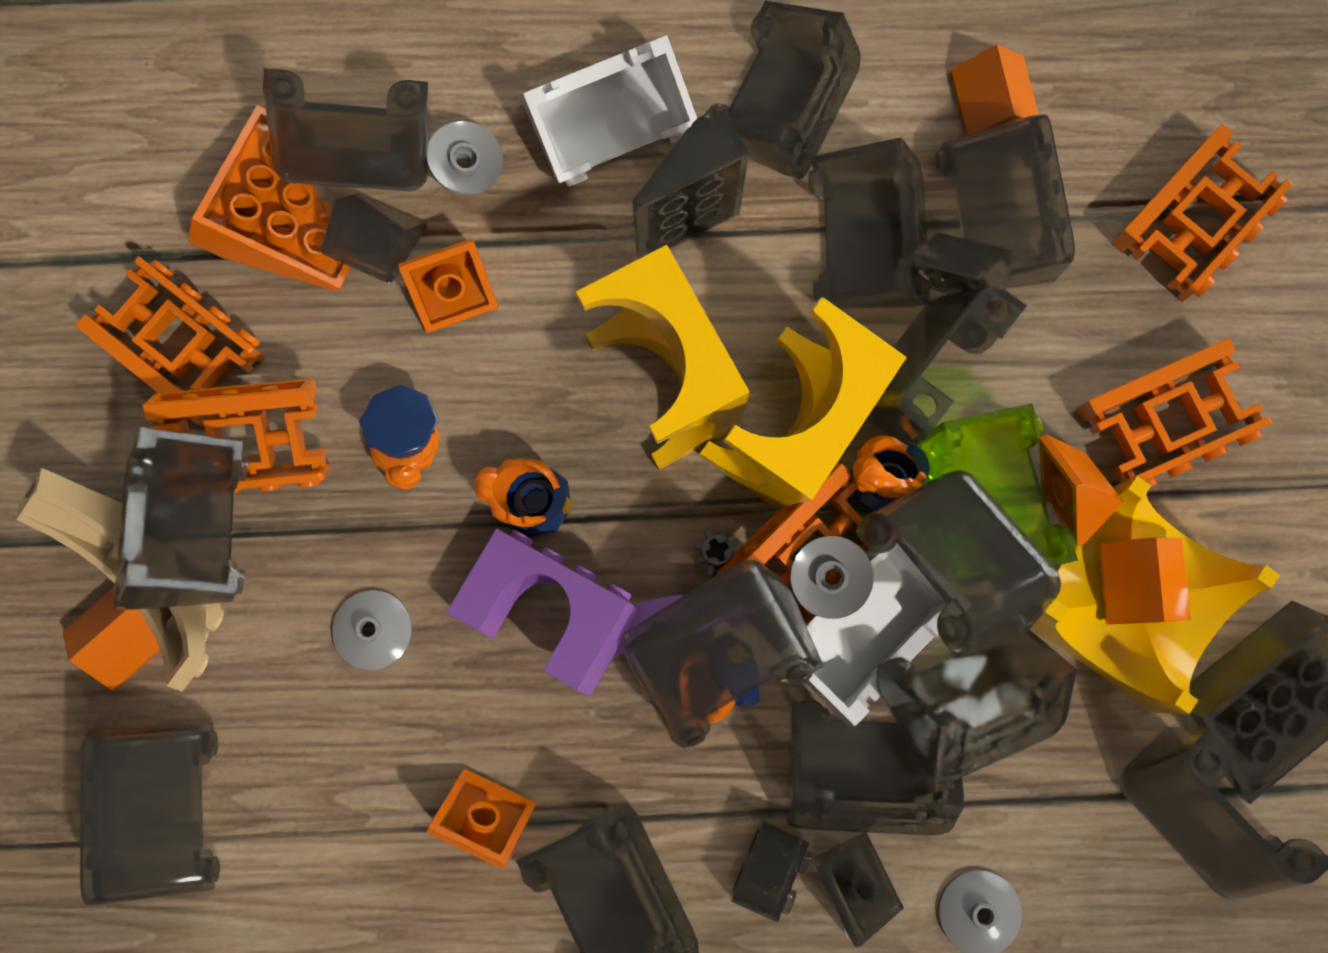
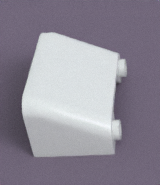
M667 35L519 95L557 182L565 181L567 187L588 179L586 172L598 164L659 139L669 138L671 144L682 141L692 136L690 129L699 126Z
M898 534L889 542L882 537L866 553L868 558L871 559L874 583L868 600L858 611L839 619L815 616L803 630L796 625L780 641L785 647L780 655L846 725L856 726L869 712L867 701L876 702L881 696L880 693L934 637L939 636L944 631L942 628L952 619L957 620L971 606Z

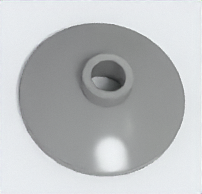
M454 121L443 125L433 134L427 147V164L432 176L442 187L456 194L475 195L486 191L497 181L502 170L503 154L498 141L486 128L473 122ZM464 158L469 162L470 166L467 168L460 167L457 164V160Z
M838 536L821 537L805 545L795 557L791 568V585L794 595L807 611L816 616L827 619H839L849 616L866 603L872 592L874 573L870 559L864 550L851 540ZM830 569H836L841 574V580L836 585H832L826 580V573Z
M377 590L360 592L346 600L336 613L332 627L333 642L340 656L354 667L364 670H378L388 667L403 656L410 644L412 637L410 614L405 605L389 593ZM367 622H372L375 625V633L370 637H366L363 634V626Z
M971 870L956 876L945 887L939 902V920L947 938L963 952L999 953L1006 949L1016 938L1021 926L1022 909L1015 890L1005 879L989 871ZM982 908H988L990 911V918L985 923H980L977 919V914Z

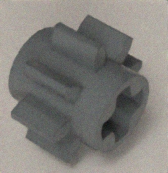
M725 527L721 529L719 535L713 536L710 530L706 528L704 529V536L706 538L704 544L693 542V547L701 551V556L694 560V564L700 565L704 562L708 566L707 576L709 577L713 574L714 569L721 568L734 555L732 548L736 547L740 542L739 539L729 541L725 537ZM711 543H715L717 547L725 546L727 550L722 556L723 561L719 562L716 557H707L706 554L710 551Z

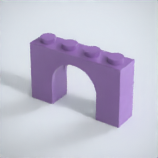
M496 528L446 613L476 631L494 639L514 603L526 590L543 583L561 585L570 602V620L563 637L543 670L575 690L591 696L639 612L638 608L628 602L632 595L612 583L609 584L607 589L595 583L598 576L580 565H577L574 571L563 566L562 564L566 558L547 547H544L541 553L531 548L534 541L514 529L509 536Z

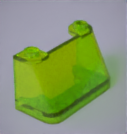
M1033 403L944 421L923 434L919 439L918 447L925 452L930 463V472L926 479V484L953 580L959 588L974 587L1078 561L1076 555L1077 543L1073 533L1062 524L1051 525L1030 453V449L1038 444L1039 437L1043 432L1042 422L1039 416L1035 414Z

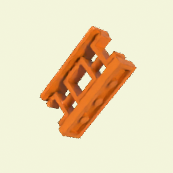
M1223 123L1201 144L1111 243L1122 253L1127 249L1133 252L1131 256L1135 260L1142 257L1149 248L1152 249L1178 271L1176 276L1167 284V287L1172 291L1176 288L1180 292L1177 298L1182 302L1192 294L1199 298L1216 281L1211 276L1218 267L1221 270L1226 269L1237 258L1240 252L1235 248L1242 240L1246 244L1249 243L1263 229L1264 225L1259 221L1266 214L1272 217L1288 201L1284 193L1293 185L1288 179L1280 183L1276 180L1279 175L1274 171L1258 182L1233 162L1231 158L1239 151L1242 145L1237 141L1233 144L1228 140L1234 132ZM1217 153L1221 158L1210 169L1225 180L1222 186H1217L1207 176H1204L1195 186H1192L1189 183L1192 178ZM1238 191L1252 203L1264 192L1267 197L1239 225L1237 221L1247 210L1234 200L1232 196ZM1197 196H1200L1226 218L1212 236L1208 235L1182 213ZM1167 206L1173 209L1163 220L1166 225L1177 233L1172 241L1157 229L1146 240L1140 237ZM1190 244L1204 256L1215 246L1219 247L1220 249L1191 280L1188 276L1199 264L1183 252L1185 248Z
M140 256L133 261L138 267L134 271L130 269L125 274L139 287L122 307L113 315L110 311L98 305L94 309L97 313L93 318L84 314L75 324V327L157 393L184 391L164 375L167 370L181 379L191 366L195 365L202 371V374L190 388L192 390L212 388L234 362L247 373H250L254 368L252 367L253 363L256 360L261 363L265 358L264 355L256 350L260 344L259 341L242 328L236 334L227 327L231 321L229 317L214 305L206 310L198 303L202 299L200 294L185 282L178 288L170 281L174 275L156 259L151 264H148ZM151 277L155 278L185 302L183 307L180 309L167 299L156 313L152 312L147 306L159 291L147 283ZM178 317L195 330L197 334L177 357L171 361L154 348L152 344L171 322ZM135 319L139 320L144 326L131 341L144 351L139 355L110 332L107 327L112 324L124 333ZM210 322L244 350L240 355H237L229 347L225 346L215 359L212 360L204 352L216 337L204 327ZM208 415L190 416L188 418L204 427L203 420Z
M1230 338L1088 400L1076 409L1083 423L1089 420L1092 426L1089 428L1092 435L1111 428L1127 460V463L1111 470L1113 476H1117L1120 483L1136 477L1132 469L1147 462L1138 444L1149 439L1159 457L1173 450L1178 456L1137 475L1152 487L1158 484L1154 476L1167 471L1171 478L1192 469L1193 466L1190 460L1202 455L1204 461L1207 462L1228 452L1225 444L1237 440L1239 446L1245 445L1262 437L1260 429L1273 423L1269 416L1266 418L1262 417L1260 411L1263 409L1260 403L1241 410L1224 376L1240 368L1238 362H1233L1230 355L1236 352ZM1215 364L1217 370L1203 377L1211 395L1201 399L1192 381L1176 388L1175 381ZM1144 395L1148 398V401L1134 408L1143 425L1133 430H1130L1122 413L1108 419L1104 416V413ZM1180 397L1197 431L1171 442L1154 407ZM1219 408L1228 426L1244 419L1246 427L1205 444L1202 437L1217 431L1209 412Z
M315 379L155 393L142 405L146 421H153L151 425L152 434L173 432L179 462L169 463L161 471L163 479H167V484L164 487L165 496L179 495L181 499H191L201 496L204 492L218 491L220 495H232L245 488L258 487L259 491H272L286 484H297L298 487L303 488L320 484L331 469L329 460H326V448L306 450L300 419L314 418L319 411L318 405L314 401V397L317 394ZM288 407L284 412L287 428L270 430L266 409ZM208 415L203 420L206 436L191 438L187 417ZM253 424L259 454L228 457L221 427ZM290 444L294 464L273 465L276 461L273 446ZM210 452L214 471L194 473L198 469L195 453Z
M842 463L835 465L813 500L781 507L716 572L744 600L747 601L758 588L770 599L779 611L766 625L779 640H782L796 625L803 630L816 616L807 611L802 605L794 610L782 598L792 588L791 568L793 561L789 557L814 532L820 538L826 536L842 537L853 527L861 537L866 538L859 545L865 553L882 537L889 542L897 534L899 536L902 534V531L897 526L889 522L890 519L886 515L875 512L865 522L851 507L846 499L857 489L856 483L850 478L852 474ZM829 500L841 515L827 528L818 517L813 515ZM773 556L786 571L770 585L757 571ZM830 569L826 573V580L828 583L836 585L841 580V574L836 569Z

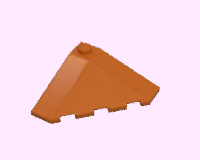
M256 105L191 219L188 242L230 261L339 292L355 258L350 247L343 248L335 230H338L340 225L329 201H321L314 185L318 184L319 179L308 155L301 156L294 142L298 137V133L293 122Z

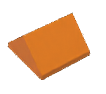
M996 44L951 69L950 75L967 141L1040 127L1041 121L1023 55Z
M473 238L398 264L426 333L499 308Z
M1049 435L1040 436L1041 496L1077 546L1085 544L1124 501L1085 452Z
M1154 537L1098 543L1106 625L1191 620L1182 538Z
M116 585L62 631L68 660L111 691H116L160 652L157 640L144 617L126 594Z
M464 768L429 825L427 833L496 867L504 869L511 861L537 803Z

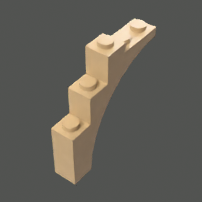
M41 468L21 498L16 520L49 535L77 552L102 571L126 594L142 614L157 640L165 666L166 686L183 692L192 678H199L207 666L209 656L205 654V642L209 631H216L224 616V610L221 609V592L180 575V568L177 567L178 550L137 533V527L133 525L134 508Z

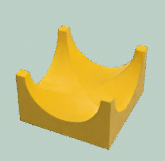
M668 245L576 291L577 298L584 311L607 305L625 307L607 322L586 333L593 351L615 344L641 346L662 357L679 379L682 389L675 403L660 419L649 425V430L657 444L669 439L661 448L651 454L658 470L704 447L706 442H713L728 434L734 425L741 426L750 392Z
M823 297L816 302L809 315L822 327L828 339L830 349L806 339L789 327H785L775 341L793 360L799 373L802 388L799 413L787 434L780 438L764 437L752 434L734 425L723 440L734 450L720 447L708 441L698 454L773 508L813 500L907 358Z
M1136 476L1113 487L1124 502L1085 544L1077 546L1071 538L1017 618L1148 711L1154 713L1190 714L1198 702V699L1190 694V681L1205 648L1223 624L1242 605L1257 594L1272 589L1280 574L1267 565L1247 564L1220 555L1182 534L1163 519L1152 507L1146 495L1151 485ZM1154 537L1182 538L1191 620L1106 625L1098 543Z

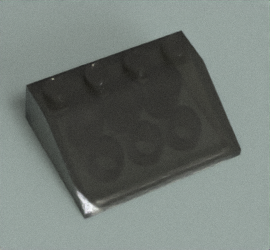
M726 110L714 116L709 113L696 119L633 199L637 259L665 245H668L669 249L740 214L749 151Z
M1293 600L1191 681L1189 687L1190 694L1198 699V702L1190 714H1179L1188 731L1243 800L1249 804L1328 740V616Z

